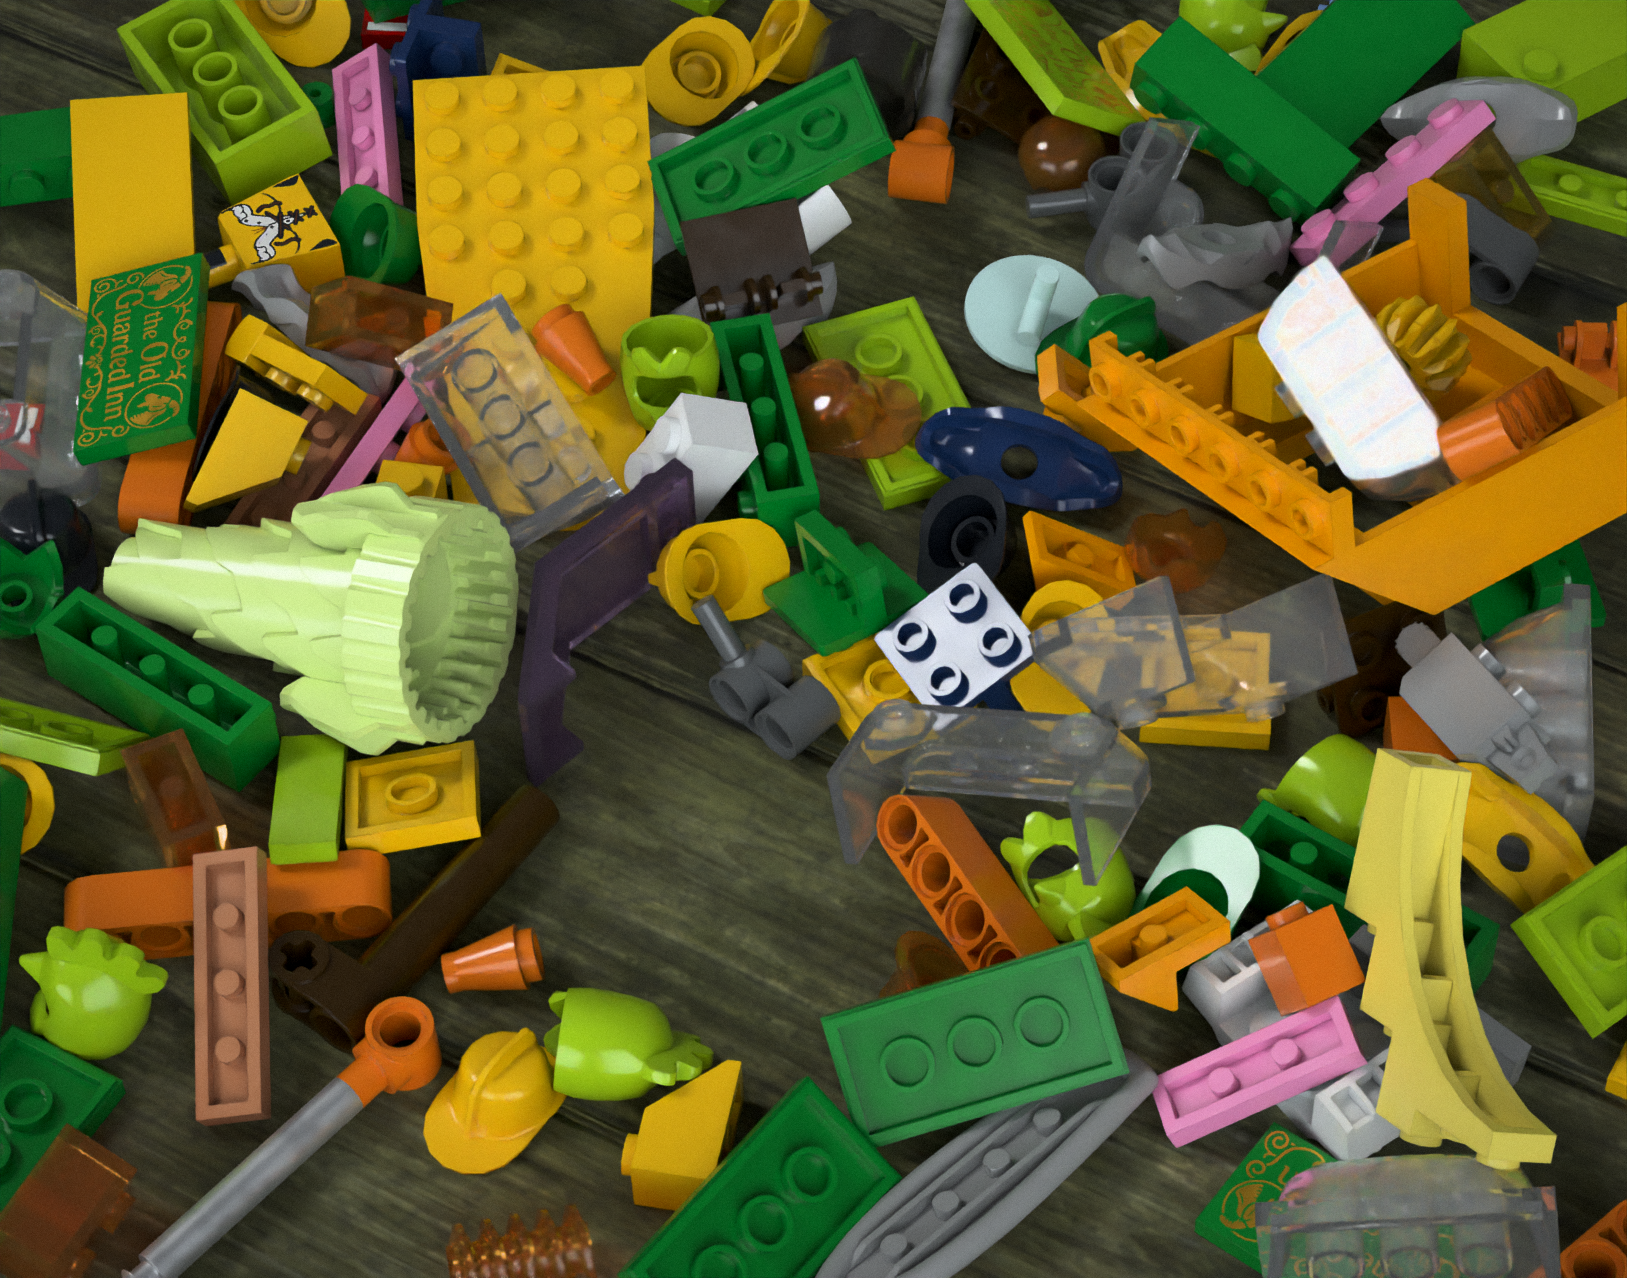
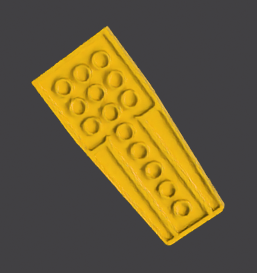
M645 66L413 80L417 227L443 420L455 427L464 442L461 463L456 470L450 473L453 500L487 507L488 511L494 512L500 518V524L506 527L509 535L629 527L640 524L644 516L635 515L631 492L624 480V469L628 457L636 451L647 437L648 430L639 425L632 414L621 376L620 349L623 334L632 325L652 317L655 210L653 183L651 180L652 173L647 162L651 160ZM562 304H570L575 311H583L609 364L617 373L614 381L606 389L594 396H588L577 383L536 351L537 341L531 334L533 327L546 313Z

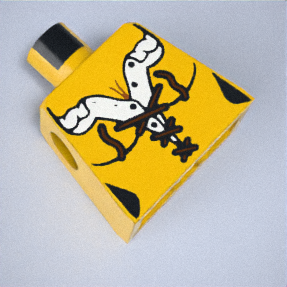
M299 174L290 176L221 211L217 219L223 246L203 253L210 265L209 289L233 281L243 271L258 269L272 264H288L291 266L300 285L309 294L338 289L347 285L340 243Z

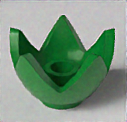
M0 537L1 639H23L35 635V626L64 600L63 567L53 540L47 541L30 554L25 555ZM20 599L25 600L19 606H7L12 601Z

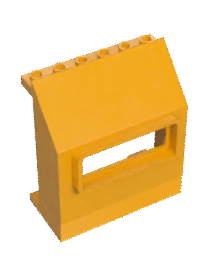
M1428 178L1407 186L1409 240L1168 358L1155 363L1151 358L1145 360V354L1141 351L1126 357L1118 351L1117 335L1111 331H1107L1089 340L1092 366L1089 370V381L1094 394L1074 404L1311 569L1355 585L1382 605L1397 601L1436 615L1627 513V302L1617 307V392L1471 305L1467 201ZM1417 295L1423 298L1429 307L1438 303L1445 316L1458 320L1455 326L1457 330L1467 335L1471 340L1467 349L1473 360L1467 366L1466 373L1448 394L1442 395L1436 402L1425 398L1420 403H1417L1405 391L1396 394L1393 385L1387 380L1378 379L1379 370L1365 359L1368 350L1362 341L1363 337L1380 311L1387 304H1392L1398 297L1409 300ZM1285 322L1297 326V333L1325 343L1368 391V404L1272 424L1232 410L1234 337L1259 332L1260 325L1264 323ZM1545 366L1550 367L1565 389L1571 405L1572 417L1524 453L1464 481L1458 479L1447 464L1439 447L1436 436L1437 427L1489 393ZM1318 451L1332 452L1413 507L1363 533L1354 527L1352 492L1341 487L1328 493L1319 487L1317 469L1313 466L1306 469V461L1303 458Z

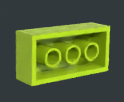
M170 0L116 29L134 75L149 95L187 92L190 103L192 154L230 206L290 176L299 174L333 155L316 107L233 0Z
M1526 0L1463 30L1457 78L1503 76L1524 79L1559 91L1571 98L1577 106V122L1590 117L1627 98V0ZM1487 104V106L1496 118V114L1493 108L1489 104Z

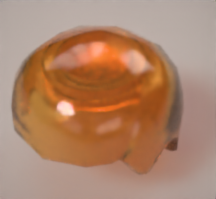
M1054 115L1041 118L1022 135L1018 152L1019 164L1024 170V174L1032 189L1036 190L1039 187H1046L1053 192L1081 188L1082 182L1088 181V170L1091 165L1098 159L1107 157L1105 141L1095 128Z
M1185 508L1167 515L1150 512L1134 519L1124 541V555L1131 569L1148 585L1164 593L1179 595L1201 588L1211 579L1224 555L1228 541L1222 526L1217 521H1211L1205 527H1198L1190 520L1188 510Z

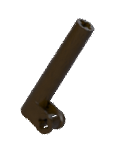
M531 785L520 786L481 827V837L470 839L357 961L310 931L295 930L280 936L269 949L268 958L269 967L274 976L272 996L276 1006L283 1013L292 1016L318 1033L335 1049L343 1053L353 1054V1047L366 1036L365 1024L370 1012L379 1003L389 998L407 996L441 955L444 954L559 822L560 814L554 802L541 790Z

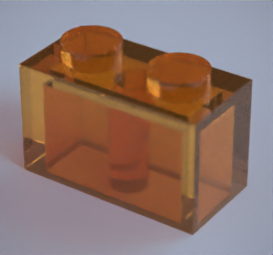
M348 275L311 288L305 346L409 373L414 365L422 370L447 362L453 303Z
M183 728L120 750L133 801L162 868L192 866L193 854L231 850L226 824Z
M66 1123L0 1213V1273L8 1278H83L98 1255L89 1249V1246L102 1228L113 1235L134 1206L137 1199L130 1195L128 1191L138 1169Z

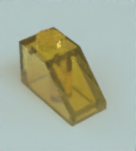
M1490 126L1480 132L1428 178L1453 193H1464L1478 199L1487 209L1512 226L1525 231L1534 240L1552 221Z

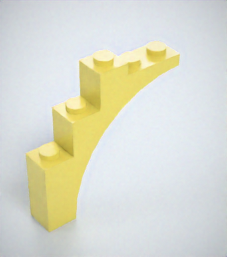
M1377 748L1344 905L1346 910L1367 922V931L1375 935L1359 1009L1383 1024V1033L1391 1037L1376 1113L1400 1130V1138L1409 1143L1425 1147H1439L1442 1144V1139H1449L1470 1147L1477 1152L1475 1158L1478 1162L1492 1168L1513 1171L1519 1169L1520 1162L1551 1164L1557 1135L1527 1109L1505 1078L1485 1035L1471 988L1463 939L1460 878L1463 826L1472 772L1439 754Z

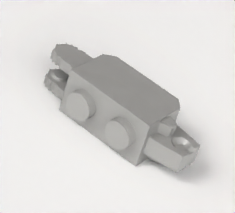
M1414 622V624L1402 628L1401 633L1395 640L1397 643L1395 648L1412 669L1402 677L1399 694L1460 761L1485 765L1504 780H1511L1530 795L1540 788L1544 780L1552 777L1557 772L1560 766L1546 746L1552 738L1533 719L1543 710L1542 707L1516 680L1506 689L1498 682L1507 671L1481 643L1472 651H1469L1452 632L1441 641L1422 622L1420 624Z

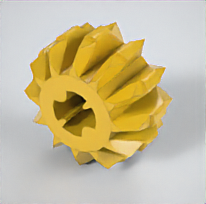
M1417 295L1409 300L1398 297L1392 304H1387L1375 317L1376 319L1369 326L1368 332L1362 339L1368 350L1365 359L1379 370L1378 379L1387 380L1392 384L1396 394L1405 391L1417 403H1420L1425 398L1436 402L1442 395L1448 394L1466 373L1467 366L1473 360L1467 349L1471 340L1455 327L1458 320L1445 316L1438 303L1429 307L1424 299Z

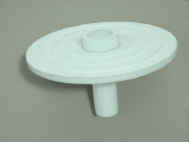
M1018 255L997 260L986 266L976 275L966 294L964 314L970 334L985 353L1009 368L1036 374L1035 354L1041 341L1058 327L1080 316L1088 303L1099 297V295L1084 276L1066 264L1042 256Z

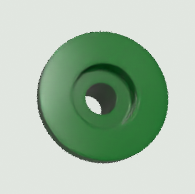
M319 81L305 84L301 89L316 107L323 128L331 127L336 123L332 88L328 84Z

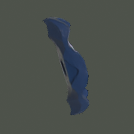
M1004 406L988 408L949 407L929 418L920 428L915 438L917 453L928 464L952 480L960 476L979 475L993 481L1003 493L1005 503L1041 510L1074 511L1111 506L1122 495L1123 481L1116 460L1106 448L1080 435L1063 422L1036 412ZM1022 447L1034 454L1037 460V469L1033 475L1026 479L1017 480L1009 477L1003 471L1001 459L1009 449Z

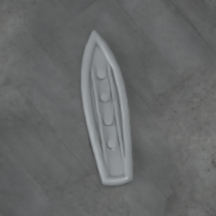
M1123 1047L1130 1070L1128 1074L984 1116L921 1163L882 1196L840 1241L823 1263L815 1278L952 1277L1003 1238L1065 1181L1155 1090L1159 1082L1158 1075L1143 1058Z

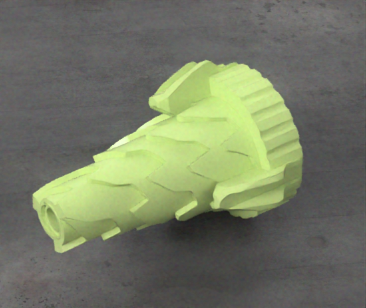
M379 482L360 485L330 493L313 501L298 503L293 508L291 522L261 518L260 527L242 524H222L219 527H207L204 529L139 518L135 537H130L123 541L113 557L111 566L105 567L103 590L106 596L130 613L168 624L184 634L193 636L192 638L196 642L206 647L226 653L270 660L274 662L273 671L303 676L282 689L280 692V706L285 710L300 714L315 728L358 752L378 756L397 741L424 745L426 741L435 743L454 742L458 736L464 737L469 733L475 723H479L485 715L489 703L493 702L498 692L499 683L504 677L508 666V657L513 648L516 631L519 583L518 573L515 568L516 557L514 548L510 545V536L506 527L500 524V518L494 512H490L487 507L478 504L415 495L408 497L397 483Z

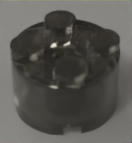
M864 8L854 9L849 12L846 18L829 24L819 34L804 82L856 57L866 75L894 143L895 140L901 139L909 131L913 123L926 73L927 48L922 41L914 38L903 28L887 20L880 19L874 11Z

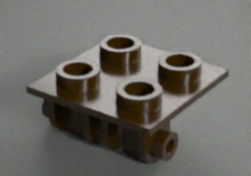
M984 27L950 102L951 105L957 108L952 118L954 132L958 137L970 140L980 135L988 126L1048 162L1067 119L1054 116Z
M796 198L679 223L701 319L709 326L710 322L770 313L773 326L823 315L819 294H823V282L820 272L818 270L813 271Z
M1394 601L1323 629L1330 678L1325 681L1324 688L1317 690L1316 695L1324 713L1336 712L1339 734L1355 738L1384 726L1388 697H1402L1399 694L1402 677L1412 669L1397 652L1395 640L1401 633L1402 628H1406L1414 624V622L1418 624L1422 622L1442 641L1447 637L1444 611L1432 615Z

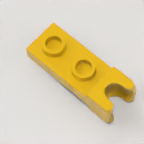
M250 314L237 326L224 351L226 356L255 372V376L293 396L298 394L304 400L326 413L334 404L356 415L368 396L367 393L328 365L308 356L304 350L273 326Z

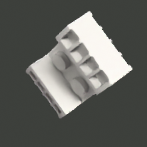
M1297 899L1287 907L1295 905L1301 901ZM1306 906L1308 913L1313 912L1310 908ZM1266 920L1249 931L1244 932L1225 946H1222L1208 958L1190 966L1183 983L1182 991L1212 1026L1222 1046L1300 1012L1297 1011L1281 1017L1249 945V939L1270 930ZM1349 989L1338 994V996L1347 1008L1368 1064L1276 1105L1306 1138L1317 1140L1338 1161L1352 1169L1357 1166V1163L1374 1152H1378L1383 1146L1399 1137L1400 1130L1376 1113L1391 1037L1383 1033V1024L1359 1009L1361 1000Z

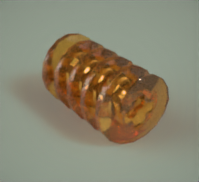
M574 1203L565 1205L561 1226H556L546 1208L537 1209L532 1231L527 1230L517 1212L510 1213L505 1235L499 1236L488 1217L481 1218L475 1241L470 1240L460 1222L453 1223L448 1245L445 1246L450 1278H577L580 1273H584L586 1278H597L588 1223L583 1219Z

